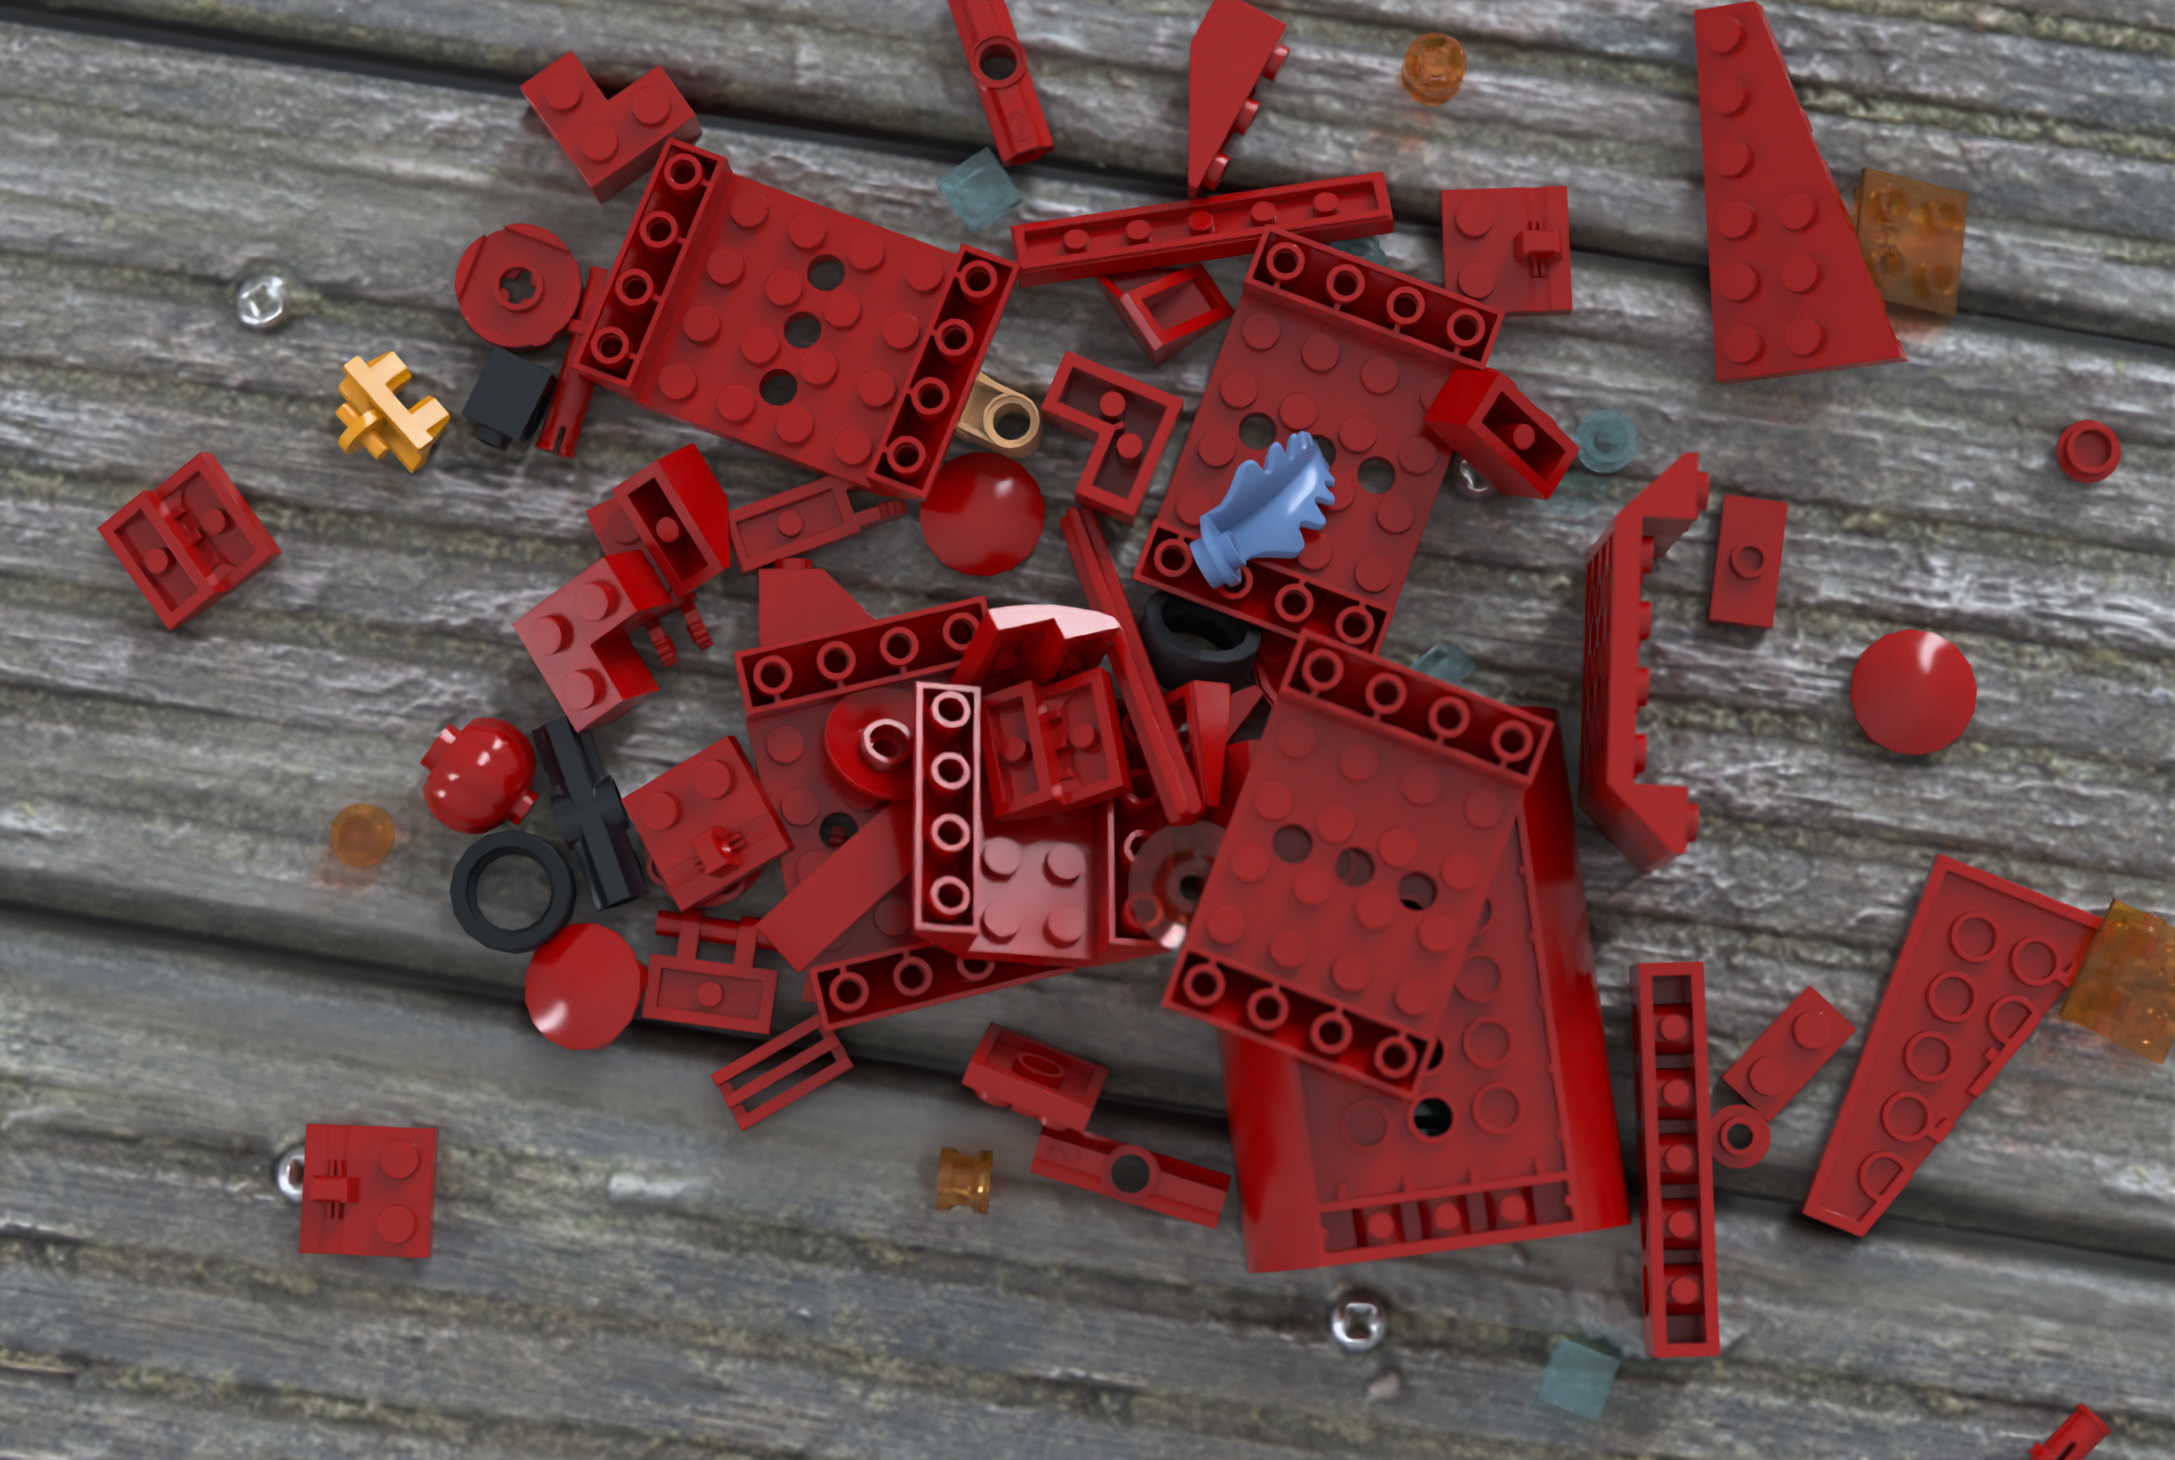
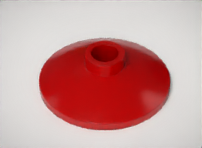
M885 686L853 692L842 698L831 711L824 730L825 750L835 771L853 788L869 796L884 800L913 799L914 694L898 688ZM876 750L888 753L891 758L880 755Z

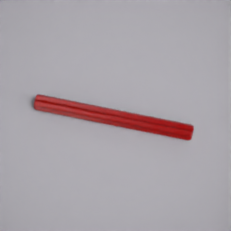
M1070 507L1066 510L1067 515L1060 519L1059 524L1091 611L1115 617L1120 626L1106 653L1167 820L1174 827L1182 825L1187 827L1193 826L1198 823V818L1205 813V807L1096 513L1088 507Z

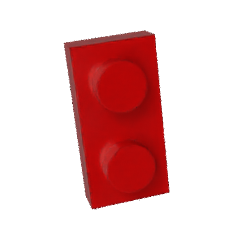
M1807 985L1725 1070L1719 1079L1747 1106L1757 1110L1768 1123L1857 1029L1811 985Z

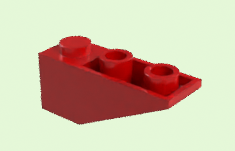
M1214 0L1190 43L1188 199L1198 198L1204 187L1212 191L1217 188L1231 161V157L1223 153L1234 132L1243 137L1246 135L1261 106L1260 102L1253 99L1264 78L1273 83L1275 82L1291 51L1290 48L1283 45L1287 24L1242 0Z

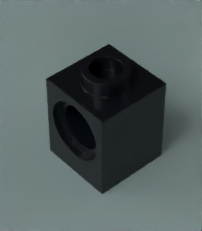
M494 346L461 413L472 426H475L472 436L502 452L507 451L510 443L527 451L550 406L557 378L551 371L498 346Z

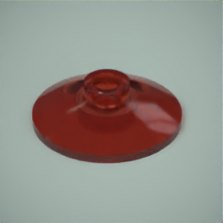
M1197 821V823L1188 827L1186 825L1178 827L1169 825L1153 834L1137 852L1128 877L1129 902L1140 926L1151 938L1163 946L1181 952L1201 897L1194 901L1184 898L1180 892V882L1185 876L1192 875L1198 877L1203 883V888H1205L1227 829L1205 821Z

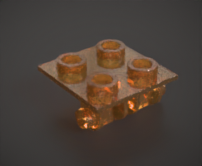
M1867 167L1862 168L1860 184L1852 190V197L1855 198L1854 224L1852 225L1863 249L1861 253L1873 283L1879 288L1883 300L1951 317L1956 316L1968 193Z
M2113 898L2058 1015L2163 1065L2175 1039V928L2166 924L2167 921L2145 911L2141 912Z

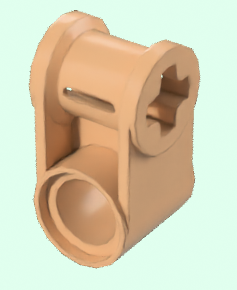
M979 372L953 437L964 441L968 440L1011 460H1021L1036 452L1041 445L1044 433L1039 411L1032 400ZM1008 414H1023L1031 421L1029 430L1019 439H1003L996 433L998 423Z

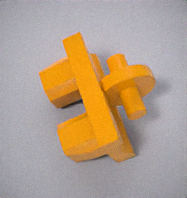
M389 351L368 363H365L357 355L343 365L342 371L346 374V377L338 387V392L347 401L335 412L347 427L340 436L338 445L346 454H352L365 447L376 460L382 459L391 450L410 473L413 474L427 463L431 446L448 428L450 415L434 397L429 395L409 410L401 404L395 395L410 385L412 376L407 366L393 351Z

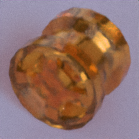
M1431 32L1419 36L1412 42L1405 54L1401 70V82L1410 98L1424 106H1438L1448 103L1455 97L1466 73L1467 58L1463 47L1454 38L1444 33ZM1442 76V77L1444 78V80H1446V81H1443L1442 79H1438V80H1430V79H1431L1432 77H1433V78H1437V77Z
M942 1146L938 1171L936 1210L950 1211L956 1205L969 1206L974 1213L988 1214L994 1151L979 1150L975 1155H963L955 1147Z

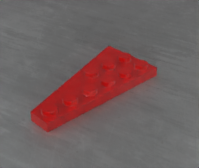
M1753 0L1694 10L1716 381L1722 384H1732L1907 362L1908 358L1900 340L1896 338L1885 312L1887 307L1879 288L1874 285L1861 251L1863 249L1827 162L1822 159L1812 135L1813 128L1806 111L1801 108L1788 76L1790 72L1763 7Z
M1936 854L1798 1213L1854 1236L1864 1237L1911 1180V1175L1935 1146L1944 1140L1955 1126L1954 1123L1972 1101L1981 1095L2038 1026L2043 1015L2062 992L2071 986L2084 970L2085 964L2099 947L2108 941L2120 925L1943 854Z

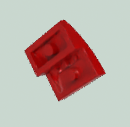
M211 452L198 453L155 490L140 492L97 528L168 630L177 629L213 606L283 553Z
M1017 605L988 609L949 684L980 687L981 698L1028 680H1032L1042 687L1099 667L1120 626L1113 616L1075 607Z
M1100 666L1043 687L1032 680H1028L980 698V738L995 819L1005 822L1046 816L1094 805L1134 792L1111 674Z

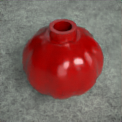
M495 717L473 718L462 731L449 723L420 762V765L431 772L423 785V794L429 810L435 819L445 827L462 834H485L504 824L507 820L518 827L540 797L539 794L530 789L533 785L537 764L534 748L528 737L519 728L503 719Z

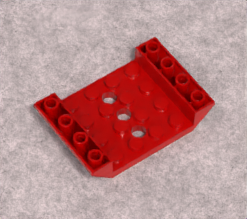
M667 137L571 364V368L573 371L631 403L661 416L820 475L835 478L874 495L927 501L1022 267L1019 263L961 243L957 254L739 176L733 173L726 157ZM828 261L836 262L844 268V278L836 288L823 291L811 285V273L819 264ZM806 318L819 323L821 333L813 345L806 348H797L787 342V331L797 320ZM782 375L795 380L797 391L790 402L775 406L764 400L763 389L772 378Z
M1266 223L1246 275L1236 311L1158 517L1152 523L1132 580L1297 642L1302 628L1378 656L1394 614L1397 600L1453 453V449L1428 427L1422 419L1454 368L1483 371L1506 311ZM1253 417H1262L1268 420L1275 431L1273 443L1279 442L1285 453L1288 438L1293 433L1298 435L1300 431L1310 433L1313 439L1326 441L1333 449L1335 456L1334 462L1328 471L1334 477L1335 484L1334 487L1327 488L1334 495L1335 502L1332 506L1317 504L1326 519L1325 527L1322 530L1300 527L1305 548L1297 557L1251 558L1246 561V565L1240 568L1241 583L1233 587L1225 583L1216 589L1212 588L1199 569L1190 549V543L1202 537L1199 517L1221 504L1232 483L1236 469L1243 462L1254 460L1263 469L1268 449L1271 447L1270 445L1265 449L1254 450L1245 446L1239 437V428L1242 423ZM1381 461L1388 465L1394 478L1393 485L1389 490L1384 493L1373 494L1361 487L1357 473L1366 462Z
M1685 452L1624 507L1613 518L1586 554L1577 806L1639 872L1652 873L1686 854L1688 843H1696L1698 835V804L1687 803L1688 786L1634 784L1637 774H1644L1647 758L1646 734L1636 733V715L1639 713V707L1646 708L1649 694L1648 667H1638V649L1641 648L1642 641L1649 640L1651 629L1650 601H1640V584L1643 583L1644 575L1651 574L1653 557L1662 558L1674 543L1680 540L1683 533L1688 532L1691 524L1697 522L1699 511L1706 512L1709 475L1708 472L1698 471L1699 453Z
M985 595L733 652L745 726L757 776L796 847L778 858L786 896L836 851L828 848L820 837V825L827 817L832 815L847 817L853 822L857 833L884 809L888 803L892 802V800L879 799L860 792L849 785L835 771L828 759L824 745V730L831 711L842 698L853 692L885 686L898 688L914 694L916 681L949 684L988 610ZM876 750L880 755L891 758L888 753ZM912 871L804 968L823 1032L1077 971L1076 967L962 959L913 934Z
M1302 628L1161 1006L1415 1101L1438 1037H1435L1524 794L1532 785L1554 722ZM1284 827H1299L1310 837L1311 850L1305 860L1294 864L1287 863L1279 859L1275 854L1273 838ZM1360 850L1371 859L1373 874L1367 884L1360 887H1350L1339 880L1335 871V863L1338 856L1344 851ZM1407 874H1424L1434 884L1435 898L1427 909L1420 911L1411 910L1400 901L1398 885L1400 880Z

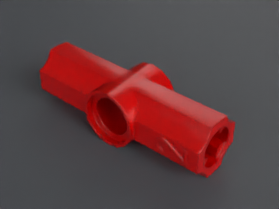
M947 0L971 71L972 83L979 95L1002 166H1019L1038 160L1043 155L1053 151L1054 144L1026 64L1025 51L1018 41L1005 0ZM993 57L1008 58L1016 66L1012 75L1004 80L988 78L983 74L982 67Z
M1045 1125L1043 1126L1030 1168L1031 1173L1214 1230L1216 1229L1231 1180V1175L1144 1149L1138 1145L1128 1144L1084 1130V1133L1072 1128L1070 1131H1058ZM1136 1155L1142 1158L1148 1165L1149 1180L1146 1186L1138 1192H1123L1113 1183L1111 1177L1112 1167L1115 1161L1122 1156Z

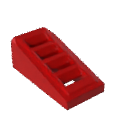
M1193 680L1164 695V699L1202 798L1205 813L1219 807L1231 706L1230 684Z

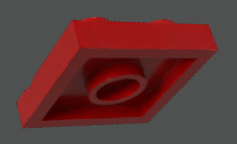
M1567 186L1440 191L1443 289L1506 311L1504 317L1570 315L1573 309Z
M725 736L620 799L681 912L692 910L796 848L736 736Z
M991 1022L969 1062L961 1084L975 1089L974 1093L983 1101L1000 1107H1008L1012 1104L1011 1110L1033 1119L1036 1118L1040 1123L1058 1131H1070L1072 1128L1084 1133L1110 1069Z
M306 1123L299 1253L432 1258L439 1129Z

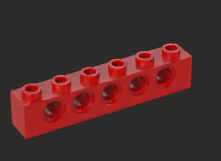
M1704 961L1638 963L1629 967L1644 1351L1645 1355L1653 1358L1720 1356Z

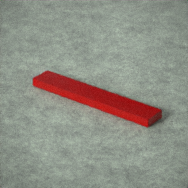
M1380 171L1012 225L1010 230L1015 262L1021 264L1022 267L1018 276L1019 288L1255 254L1266 223L1323 244L1394 233V219L1384 173Z

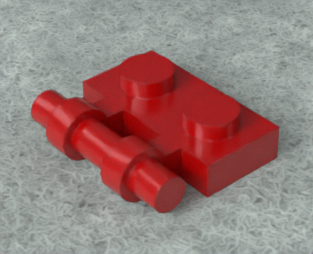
M697 908L683 911V913L659 910L656 919L655 935L679 938L676 957L650 954L648 984L645 989L641 1017L771 1035L780 972L755 967L758 949L778 952L755 927V924L762 918L742 915L740 921L708 917L705 916L704 909ZM701 941L736 946L734 963L726 964L698 960Z

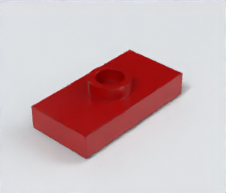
M1728 494L1722 497L1706 622L1762 630L1773 628L1788 503Z

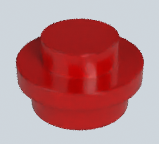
M2082 420L2070 425L2062 432L2056 444L2055 455L2058 466L2068 478L2079 483L2092 484L2104 480L2114 472L2120 461L2121 448L2116 434L2107 425L2095 420Z

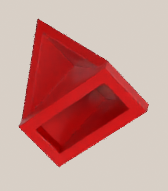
M1201 262L1186 268H1153L1092 277L1153 368H1156L1228 320L1235 313Z

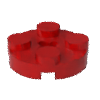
M515 223L503 226L505 229L494 231L487 237L485 235L481 236L467 248L456 270L454 287L462 315L476 335L492 346H498L511 352L543 351L549 349L556 343L558 338L567 333L566 329L570 319H577L584 294L580 266L559 237L536 225ZM522 272L529 273L531 275L530 285L536 289L531 299L523 298L520 304L510 303L511 294L503 288L506 279L517 280Z

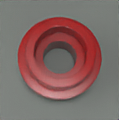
M1734 1104L1719 1109L1711 1116L1712 1157L1719 1164L1732 1169H1744L1755 1165L1765 1156L1770 1145V1129L1765 1118L1757 1110L1746 1105ZM1735 1124H1741L1746 1127L1750 1135L1748 1144L1742 1149L1733 1148L1727 1139L1728 1130Z

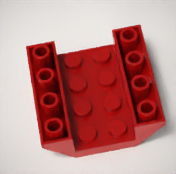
M916 681L914 685L913 934L962 959L1092 968L1168 953L1173 949L1171 824L1167 820L1123 699H1116L1134 792L1070 811L1000 822L995 819L980 738V687Z

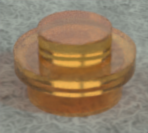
M354 804L345 808L336 816L330 829V843L334 853L346 864L358 868L372 867L382 862L391 852L395 841V830L389 816L378 807L370 804Z

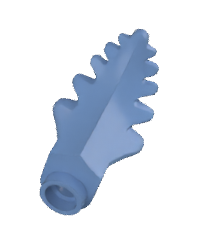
M1300 431L1298 435L1293 433L1288 438L1286 453L1279 442L1273 443L1268 449L1263 469L1254 460L1243 462L1236 469L1232 483L1221 504L1199 517L1202 537L1191 542L1190 549L1199 569L1212 588L1216 589L1225 583L1231 587L1241 583L1240 568L1246 565V561L1251 558L1297 557L1305 548L1300 527L1313 530H1322L1325 527L1326 519L1317 504L1325 506L1334 505V495L1327 488L1334 487L1335 479L1328 472L1329 464L1324 459L1319 445L1313 440L1310 433Z

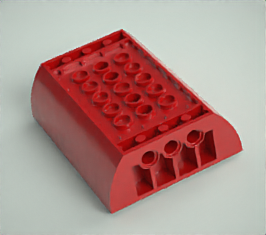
M1512 706L1552 721L1554 725L1532 785L1524 794L1435 1037H1438L1437 1040L1442 1048L1441 1059L1433 1069L1425 1071L1415 1101L1215 1026L1248 1273L1320 1268L1585 1233L1632 1223L1560 714L1557 709L1541 706ZM1261 738L1226 745L1219 807L1203 814L1198 818V823L1188 827L1198 904ZM1284 827L1273 838L1274 852L1284 862L1299 863L1310 854V837L1299 827ZM1352 849L1344 851L1338 856L1335 863V871L1339 880L1345 885L1360 887L1367 884L1371 879L1373 865L1366 853ZM1407 874L1399 882L1398 897L1400 901L1415 904L1420 910L1427 909L1435 898L1434 884L1424 874ZM1437 1098L1443 1101L1449 1108L1451 1122L1448 1129L1442 1135L1428 1137L1416 1128L1413 1114L1416 1106L1422 1100Z

